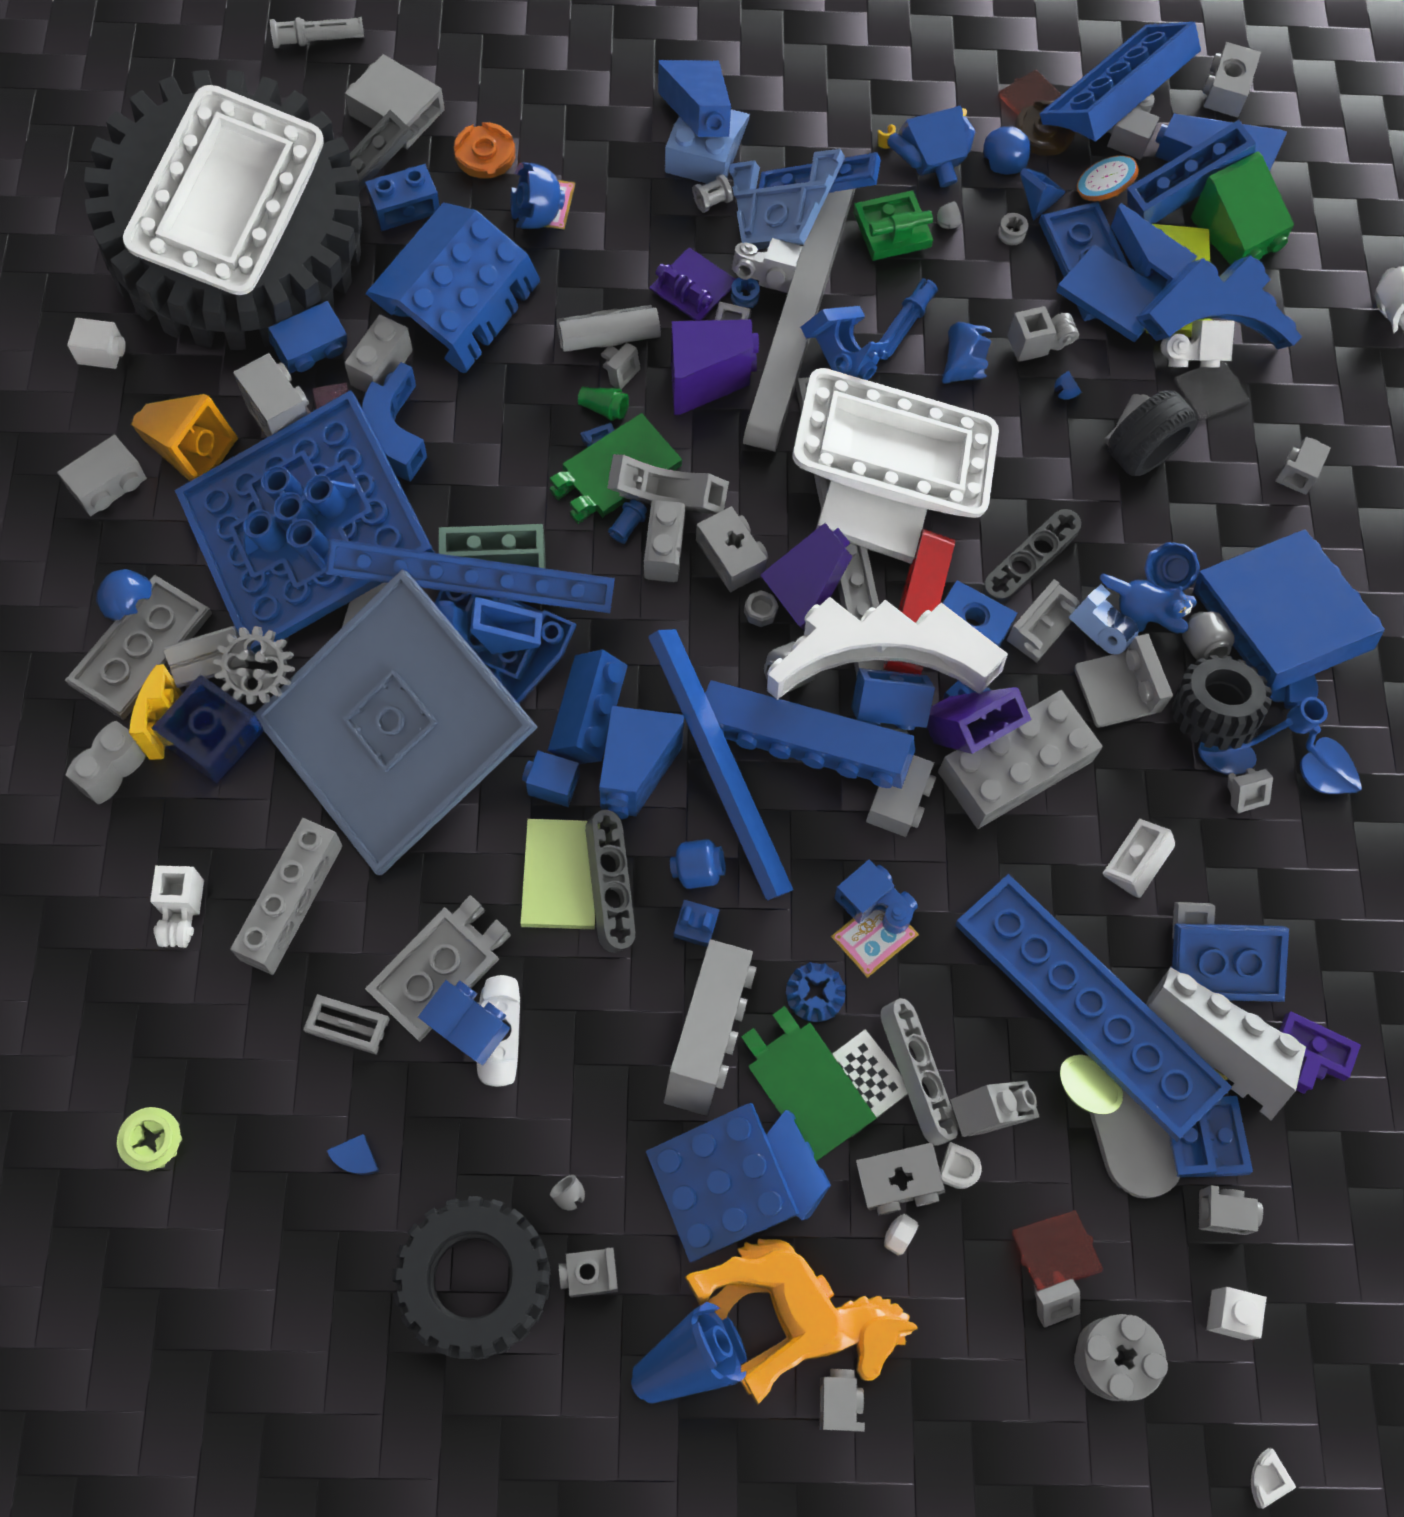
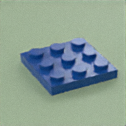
M752 1103L739 1107L646 1151L690 1263L799 1215Z

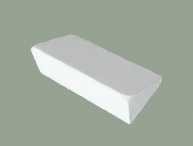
M1139 819L1104 870L1103 875L1131 895L1141 898L1175 846L1171 830Z

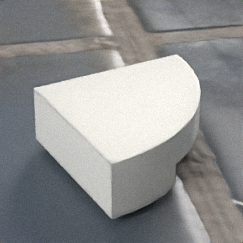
M1273 1448L1266 1449L1258 1457L1251 1474L1253 1498L1258 1508L1262 1509L1296 1488Z

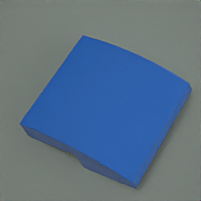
M1237 1096L1222 1097L1178 1142L1169 1135L1177 1177L1250 1175L1253 1172Z

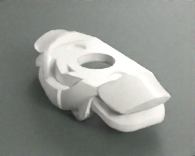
M499 975L486 980L481 991L480 1001L478 1002L483 1008L490 1002L507 1016L504 1018V1021L511 1027V1035L506 1040L500 1042L485 1064L481 1065L477 1062V1074L481 1082L495 1087L507 1086L515 1080L518 1062L520 995L517 980L509 976Z

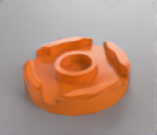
M490 122L481 123L482 126L474 127V124L470 125L457 135L454 142L455 161L460 169L469 176L480 179L494 178L504 174L512 167L516 158L515 143L510 132L502 126Z

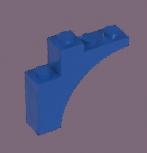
M1251 255L1235 260L1220 277L1218 276L1217 268L1204 258L1189 263L1136 316V319L1155 341L1169 338L1185 325L1201 319H1224L1238 322L1260 333L1276 349L1294 346L1302 338L1301 334L1296 330L1295 322L1290 317L1284 315L1276 306L1275 298L1262 289L1271 279L1265 273L1264 265Z

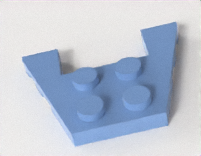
M841 149L814 152L810 180L805 183L756 189L760 167L755 160L730 164L729 170L734 181V186H732L733 194L737 199L738 211L736 212L741 242L754 244L758 249L768 248L772 238L803 245L844 162L845 155Z

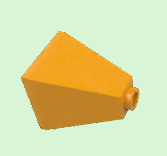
M206 394L148 403L141 411L134 415L133 422L131 423L140 437L189 481L220 465L238 440L233 429L209 395Z

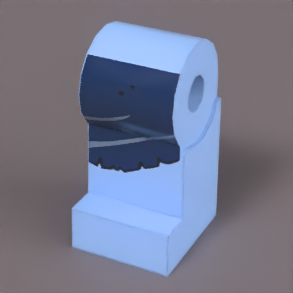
M1100 584L1068 618L1106 652L1114 655L1120 654L1138 636L1139 630L1133 619L1122 615L1106 600L1111 593Z

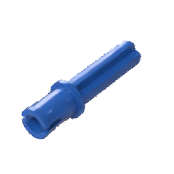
M921 279L910 297L905 298L902 302L903 308L879 341L889 340L890 342L885 350L887 356L883 360L892 356L917 318H922L926 313L925 308L938 291L937 286L928 279L926 283V279Z

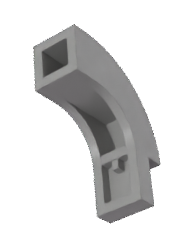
M613 454L607 488L619 492L621 497L630 500L635 499L651 505V501L655 500L679 502L685 504L686 512L717 514L724 510L729 481L709 473L667 470L643 463L626 455Z

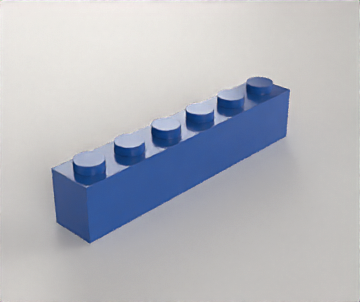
M710 680L705 694L725 739L734 741L745 749L754 750L756 747L769 751L771 755L780 759H788L789 757L798 759L812 768H830L847 778L854 779L858 776L869 779L872 783L882 788H891L893 786L902 789L915 753L913 735L782 699L777 700L771 696Z

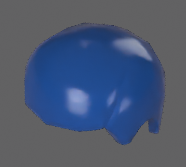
M1014 126L999 127L990 132L985 138L983 155L984 158H988L992 171L1005 175L1019 173L1023 167H1027L1030 157V141L1024 132Z
M1167 542L1150 551L1144 570L1147 580L1156 587L1172 592L1178 586H1181L1183 592L1196 582L1200 564L1196 553L1187 545Z
M131 570L113 571L105 576L97 590V606L104 617L111 621L121 620L124 615L137 614L136 603L139 599L150 598L152 583L148 578Z

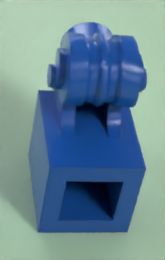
M870 859L837 886L834 899L858 924L873 911L884 912L883 927L892 934H901L906 931L914 911L918 908L917 902L909 893L903 891L900 894L894 888L895 885L892 883L893 879L889 872L881 865L875 866Z

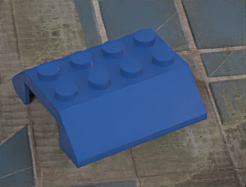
M443 202L367 290L366 295L390 315H393L398 308L404 311L450 349L444 359L458 371L466 373L482 353L474 337L482 344L488 346L493 341V337L497 336L511 319L512 315L518 310V304L513 295L521 301L526 300L540 283V278L528 254L477 210Z

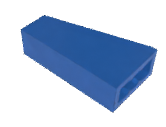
M659 60L658 93L698 137H729L731 104L719 61Z
M1173 114L1169 125L1162 124L1155 142L1160 145L1155 156L1170 162L1233 124V122ZM1243 124L1256 142L1255 152L1259 151L1262 154L1270 171L1287 132L1279 129Z

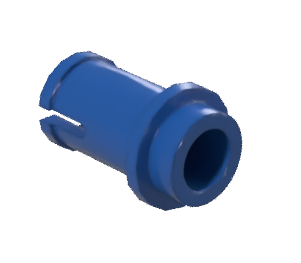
M631 499L630 502L623 504L622 513L612 527L608 529L610 536L622 544L628 541L629 536L639 522H644L647 518V508L635 499Z

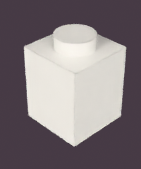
M84 318L75 319L67 344L77 364L116 369L119 357L124 355L126 346L125 339L121 336L115 322Z
M1230 1287L1212 1290L1206 1330L1242 1340L1261 1338L1266 1297Z

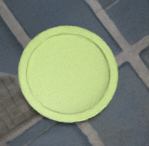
M1074 1055L1063 1062L1060 1070L1062 1086L1068 1097L1076 1105L1096 1114H1109L1121 1106L1123 1101L1122 1088L1089 1056Z

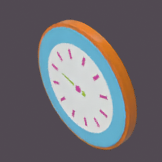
M1113 156L1103 159L1089 167L1081 175L1077 182V191L1080 197L1087 201H1102L1118 196L1137 178L1139 172L1138 165L1129 156Z

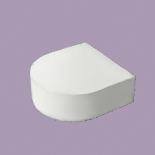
M950 1142L939 1170L944 1184L957 1189H965L978 1181L982 1166L974 1152Z

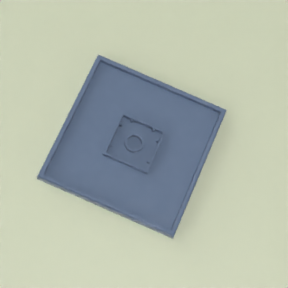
M403 569L289 679L291 681L290 685H283L280 688L282 691L280 697L273 695L270 698V702L265 703L252 715L376 875H383L538 728L413 577Z

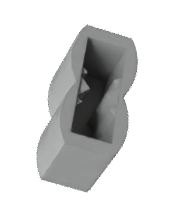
M114 721L97 734L90 749L80 753L71 762L66 776L80 792L96 804H101L116 793L123 777L133 773L142 764L146 755L129 734V730L118 721Z

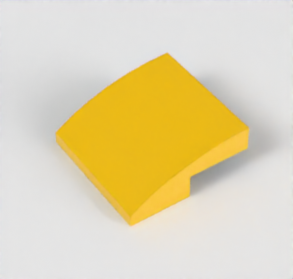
M164 664L156 665L142 685L130 721L129 734L149 760L164 759L166 726H180L183 693L176 687L174 679Z

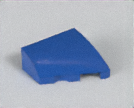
M785 1110L766 1136L798 1209L799 1215L797 1217L805 1220L811 1217L831 1184L823 1169L818 1167L809 1142H805L794 1121L796 1119L794 1114L789 1110Z

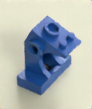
M860 306L822 309L800 327L806 338L816 337L833 371L869 380L877 370L876 364L880 358L884 359L887 356L885 350L890 343L889 340L874 343V341L869 342L863 348H860L855 341L853 335L854 325L865 318Z

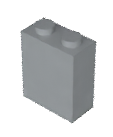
M384 54L375 63L369 65L366 72L355 83H352L345 92L349 115L372 129L389 110H392L414 132L413 136L402 146L406 149L445 110L442 89Z

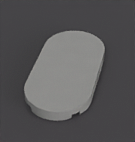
M1122 1089L1123 1101L1116 1111L1109 1114L1089 1112L1105 1168L1112 1182L1130 1193V1195L1143 1199L1158 1197L1170 1191L1180 1179L1176 1174L1170 1137Z

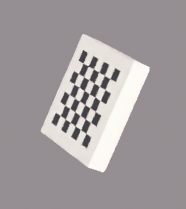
M866 1029L833 1053L837 1062L877 1118L908 1095L901 1074Z

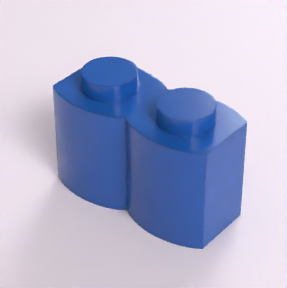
M445 980L419 1014L418 1018L470 1058L484 1065L511 1029L502 1022L507 1015L490 1002L483 1008L474 1001L478 993L460 980L455 986Z

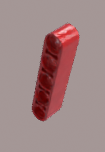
M926 529L921 531L916 554L910 564L898 608L899 611L915 623L926 610L932 612L940 604L955 546V539ZM884 661L883 670L921 675L924 666L902 661H888L885 664Z

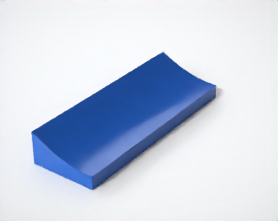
M1180 22L1143 26L1039 113L1042 125L1067 128L1096 142L1201 51L1196 23Z

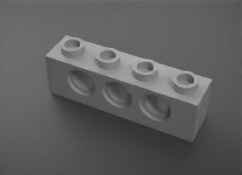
M302 818L230 948L240 961L274 975L343 847L335 831Z

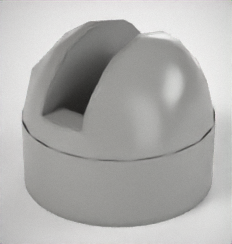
M955 201L940 207L937 213V222L944 229H954L962 225L960 211Z
M569 1175L552 1188L550 1196L562 1209L575 1210L577 1208L576 1201L583 1203L585 1191L577 1177Z

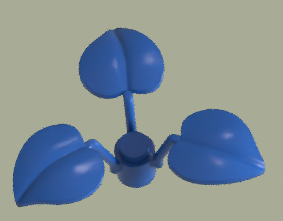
M1314 674L1272 692L1270 699L1273 702H1284V707L1291 709L1287 714V719L1253 738L1248 744L1243 743L1241 748L1233 749L1229 746L1227 750H1219L1218 746H1212V748L1204 747L1205 743L1200 742L1198 747L1200 757L1210 768L1226 775L1231 773L1240 775L1246 773V769L1252 768L1256 764V754L1250 746L1258 744L1286 727H1289L1295 733L1306 734L1309 732L1306 749L1310 753L1304 755L1300 761V770L1306 783L1314 790L1324 794L1357 793L1362 790L1356 767L1342 745L1328 737H1322L1314 744L1316 735L1321 732V728L1318 725L1325 721L1328 714L1326 705L1317 698L1318 684Z

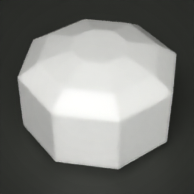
M905 1214L898 1216L886 1232L884 1239L885 1248L898 1256L902 1255L917 1231L918 1222Z

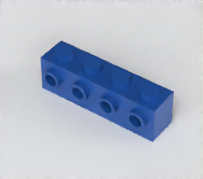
M1240 120L1234 122L1128 187L1127 207L1149 223L1154 224L1200 196L1210 175L1255 153L1256 142Z

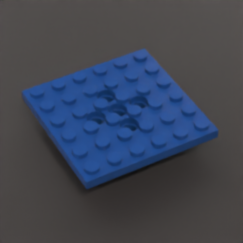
M351 390L175 490L238 635L239 628L241 627L246 628L252 634L253 627L258 626L262 627L263 636L268 630L276 632L275 642L285 639L384 583L327 575L326 567L330 539L435 553L356 396ZM258 641L251 644V651L254 654L261 651V644Z

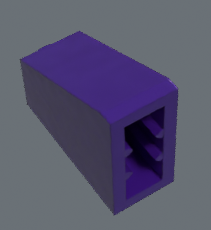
M826 523L760 574L795 622L804 631L806 614L814 605H821L832 596L852 559V555L846 549L851 544L839 528L832 531Z
M1012 687L984 691L980 694L970 693L949 696L931 707L927 729L934 744L973 754L1032 719L1019 688Z

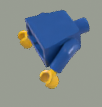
M957 106L907 119L899 129V134L896 133V127L893 124L888 126V133L878 130V145L884 149L891 148L912 168H916L917 173L921 176L936 172L939 186L943 188L953 185L958 181L954 167L959 166L967 157V154L970 153L975 129L966 117L967 110Z

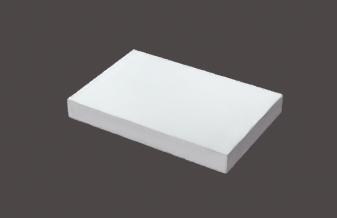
M830 480L816 529L826 523L832 531L839 528L852 544L911 564L916 554L927 509L873 495Z

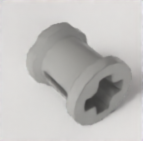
M723 174L716 176V180L702 186L696 184L692 188L696 205L703 213L709 211V208L723 201L728 203L733 199L730 183Z

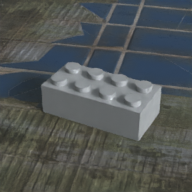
M1062 690L1027 709L1032 719L1031 721L979 751L970 754L956 750L944 757L938 773L977 829L1090 764L1102 749V744Z

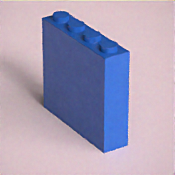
M1305 529L1201 570L1193 590L1208 612H1217L1225 619L1235 636L1233 646L1249 667L1254 666L1259 670L1257 674L1266 678L1268 681L1266 686L1271 688V692L1375 649L1385 630L1378 616L1370 611L1362 601L1358 591L1350 586L1342 576L1338 566L1329 560L1322 551L1320 544L1313 540Z

